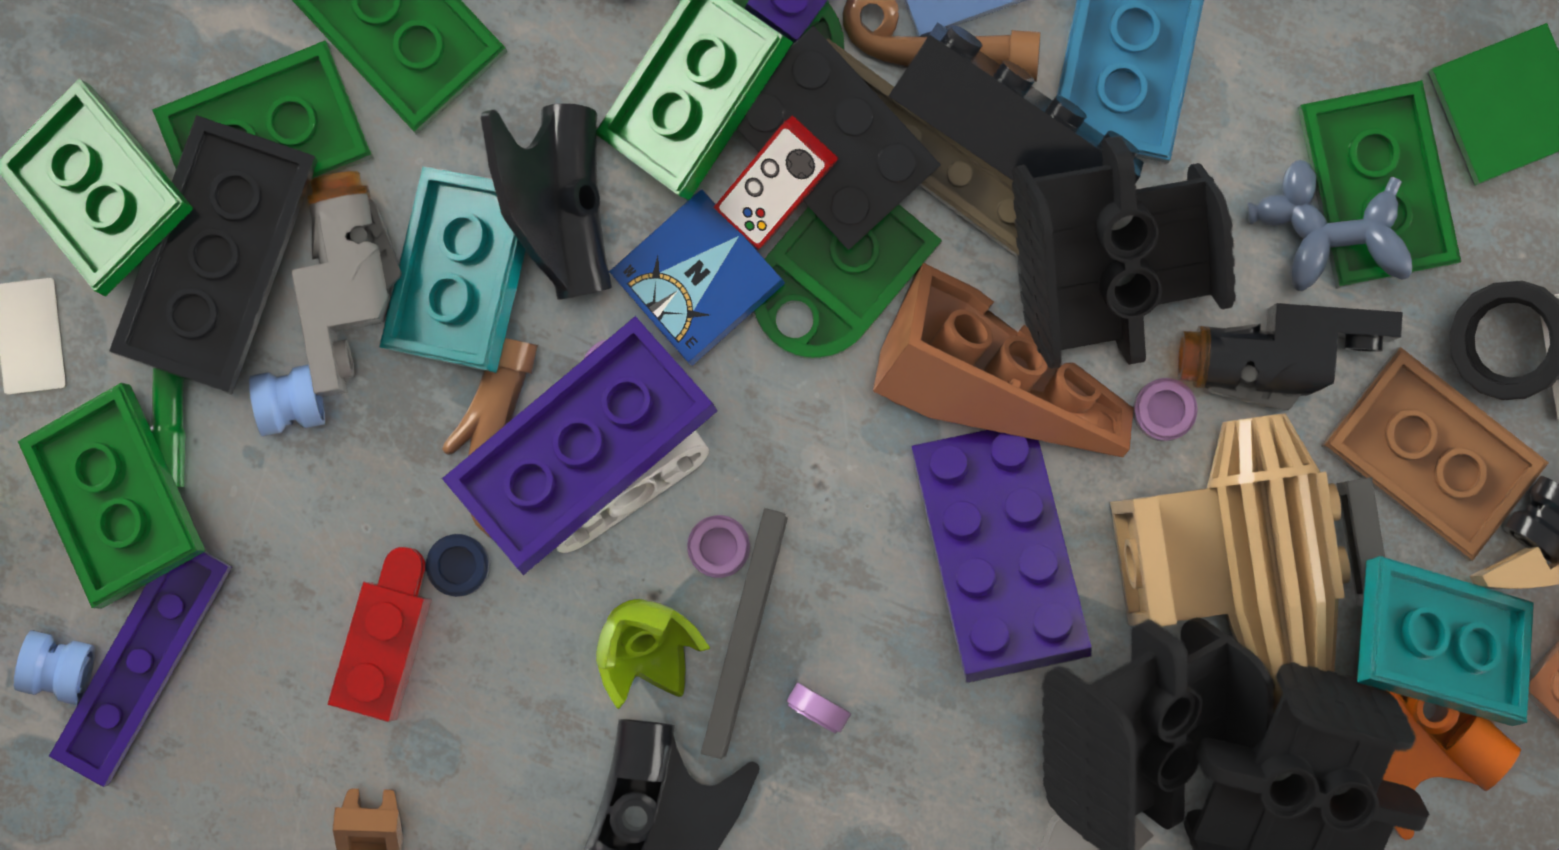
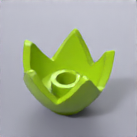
M643 599L626 601L611 611L599 636L596 662L603 686L617 709H620L625 703L632 682L636 677H640L672 695L683 696L686 671L684 646L691 647L699 652L710 649L703 636L686 617L666 605Z

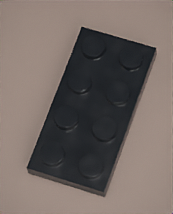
M196 115L172 179V183L194 209L142 260L109 351L123 358L232 395L318 162L317 158L308 153Z

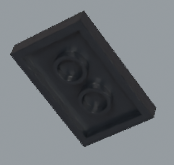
M814 26L789 48L737 127V130L748 142L760 152L780 126L791 116H794L839 158L804 199V202L848 250L941 166L934 156Z

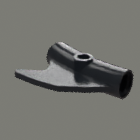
M559 103L543 107L541 110V127L527 148H522L516 143L498 111H484L481 114V124L488 166L502 217L531 259L553 282L557 300L587 295L612 288L599 207L596 110L578 104Z
M618 719L616 741L605 791L584 850H718L740 816L759 773V765L754 761H750L720 783L711 786L704 785L696 781L689 774L682 760L674 738L675 725ZM632 806L643 808L648 817L647 823L640 827L630 825L626 821V809Z

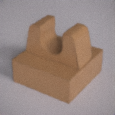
M352 788L347 791L342 807H335L333 835L336 850H402L403 833L396 795L393 790L384 789L382 795L383 802L378 809L361 808L359 789Z

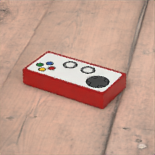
M791 116L780 126L713 208L759 250L769 242L839 158L794 116Z

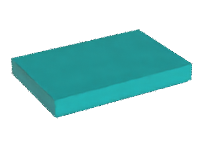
M422 166L399 262L402 276L393 287L379 345L380 348L497 373L526 250L502 217L491 178Z
M1382 556L1367 560L1357 682L1509 726L1527 723L1534 602Z

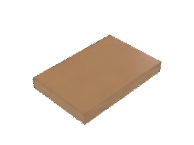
M1401 347L1393 352L1321 445L1361 478L1372 477L1375 489L1468 561L1475 559L1549 463Z

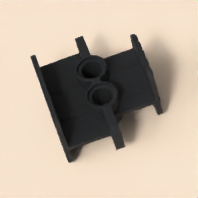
M1120 136L1102 140L1103 166L1037 178L1032 177L1025 165L1015 166L1012 169V191L1015 198L1013 205L1016 212L1015 228L1018 235L1016 242L1019 249L1018 265L1020 267L1019 280L1022 286V291L1020 292L1021 301L1024 306L1023 315L1032 339L1037 346V351L1039 354L1041 353L1050 369L1061 366V350L1116 340L1118 349L1129 365L1145 362L1144 316L1150 313L1158 304L1211 295L1221 309L1233 307L1236 301V293L1234 292L1236 279L1233 270L1235 257L1233 255L1232 217L1229 215L1223 193L1214 182V178L1210 177L1200 163L1189 165L1186 181L1136 189L1135 167L1131 151ZM1127 216H1133L1125 227L1112 230L1117 221ZM1136 273L1134 278L1127 284L1116 286L1118 281L1124 276Z
M1193 618L1185 622L1181 628L1180 639L1151 619L1139 623L1131 631V662L1090 684L1065 667L1057 666L1045 673L1042 682V722L1044 723V730H1042L1044 739L1043 785L1047 794L1046 798L1050 807L1054 809L1056 814L1067 825L1099 850H1135V816L1141 812L1167 830L1184 821L1185 784L1192 778L1199 766L1196 753L1203 738H1213L1254 748L1260 741L1264 740L1274 716L1273 706L1275 704L1274 681L1270 677L1267 668L1253 652L1235 641L1232 636L1225 634L1202 618Z
M1290 662V664H1283L1279 667L1276 675L1283 694L1264 740L1260 741L1254 748L1213 738H1203L1201 740L1196 757L1203 774L1213 781L1203 808L1189 811L1183 822L1189 838V844L1193 850H1384L1394 826L1421 831L1429 816L1421 796L1414 789L1402 784L1382 780L1394 751L1410 750L1416 740V735L1398 701L1387 691L1358 683L1357 678L1353 676H1343L1337 672L1323 671L1309 665L1305 667L1299 663ZM1292 773L1284 780L1274 781L1280 775ZM1350 788L1347 792L1343 794L1334 795L1341 789Z

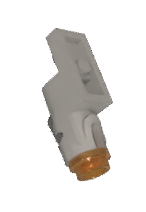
M358 171L327 174L310 181L313 194L307 196V201L312 219V260L319 258L320 264L291 270L314 394L321 397L348 393L345 378L354 376V365L347 339L338 341L337 332L384 322L390 299L388 290L402 276L377 204L370 198L369 186L362 185L360 172Z

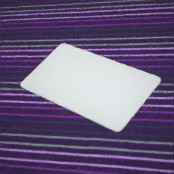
M52 278L0 284V360L3 387L7 395L64 388L66 385L55 282Z

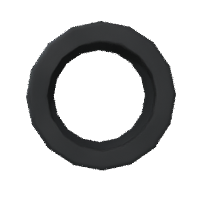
M1523 280L1492 283L1472 293L1457 310L1449 333L1451 358L1461 378L1479 393L1499 400L1526 399L1551 387L1559 379V299L1546 288ZM1519 303L1531 307L1543 318L1549 330L1550 346L1545 360L1536 370L1524 376L1505 377L1493 373L1482 363L1476 351L1475 333L1479 321L1489 310L1501 304Z

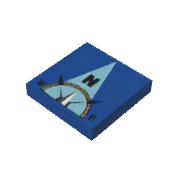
M703 189L699 190L609 271L691 366L698 362L785 284L783 279L752 244L713 208L715 206L714 201Z

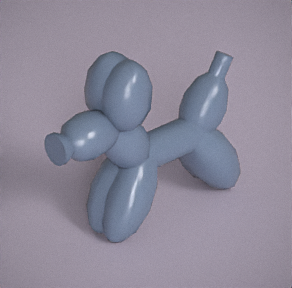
M1304 160L1293 162L1286 170L1282 181L1283 195L1268 196L1263 198L1258 205L1251 202L1248 203L1250 224L1260 220L1265 225L1277 226L1291 221L1295 231L1304 238L1295 253L1291 268L1292 284L1297 291H1304L1315 284L1325 269L1329 259L1330 248L1366 244L1376 264L1388 275L1403 280L1409 278L1412 273L1411 254L1404 241L1394 230L1390 229L1398 215L1396 194L1402 183L1401 180L1395 177H1390L1385 190L1377 194L1368 203L1363 219L1327 223L1321 211L1311 204L1316 190V174L1311 165Z

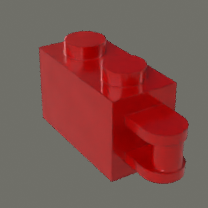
M408 547L393 549L384 560L378 584L363 582L327 705L386 722L397 720L432 599L419 596L426 572V561L423 555L416 549Z

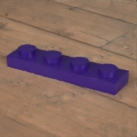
M204 552L146 584L49 757L102 787L110 784L232 566Z

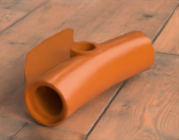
M1387 691L1398 701L1404 714L1408 717L1407 720L1416 735V740L1410 750L1394 751L1382 780L1402 784L1415 790L1422 781L1428 778L1443 777L1466 781L1478 785L1484 791H1488L1505 776L1520 755L1521 748L1488 719L1435 705L1434 715L1426 719L1423 714L1425 701ZM1394 826L1400 838L1409 840L1414 836L1413 830Z

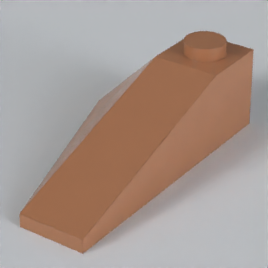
M926 263L921 265L910 284L881 348L873 392L932 419L1118 457H1124L1130 450L1134 410L1131 405L1076 363H1065L1059 368L1050 369L1041 353L1039 354L1037 351V346L1026 325H1023L1017 332L988 310L994 301L980 290Z

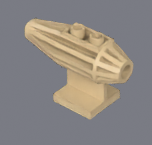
M1286 413L1223 422L1206 489L1110 502L1129 626H1136L1147 619H1151L1161 626L1177 624V621L1225 614L1234 640L1253 652L1263 662L1274 681L1275 704L1273 706V713H1275L1283 694L1276 679L1281 665L1293 662L1305 667L1309 665L1317 667L1319 670L1335 672L1338 603L1340 598H1345L1343 584L1350 581L1348 555L1344 546H1337L1334 521H1339L1341 517L1340 497L1334 483L1328 484L1327 473L1320 472Z

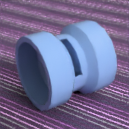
M309 364L293 367L290 373L284 376L276 377L269 372L250 376L251 403L261 436L282 433L286 426L293 425V420H296L304 428L325 425L323 397L314 394Z
M30 630L24 639L15 667V691L32 695L46 691L54 693L56 699L60 702L78 705L90 682L95 659L94 645L80 641H72L67 645H56L51 634Z

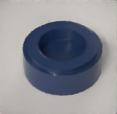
M451 534L439 539L429 550L426 558V572L431 584L441 593L454 597L467 596L479 590L486 582L490 572V559L484 546L475 538L463 534Z

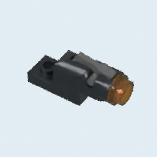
M1276 303L1267 309L1266 330H1261V323L1228 328L1198 326L1196 332L1182 331L1178 352L1179 381H1193L1194 388H1208V391L1213 394L1287 411L1292 408L1300 395L1308 396L1334 384L1338 339H1345V350L1382 352L1383 342H1391L1401 338L1403 312Z

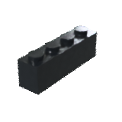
M937 22L889 94L890 98L1011 180H1013L1012 169L1019 165H1025L1033 178L1103 166L1102 140L1120 136L1131 151L1135 167V182L1141 176L1144 162L1136 157L1139 151L1130 141L1113 131H1107L1104 136L1084 122L1087 116L1077 105L1059 95H1056L1051 100L1032 87L1035 80L1028 72L1008 60H1004L1001 65L980 52L983 45L975 36L956 25H951L947 29Z

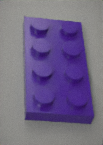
M635 316L446 474L442 480L522 575H525L718 411L713 402Z
M984 430L913 445V460L966 683L1092 657V646L1039 440Z

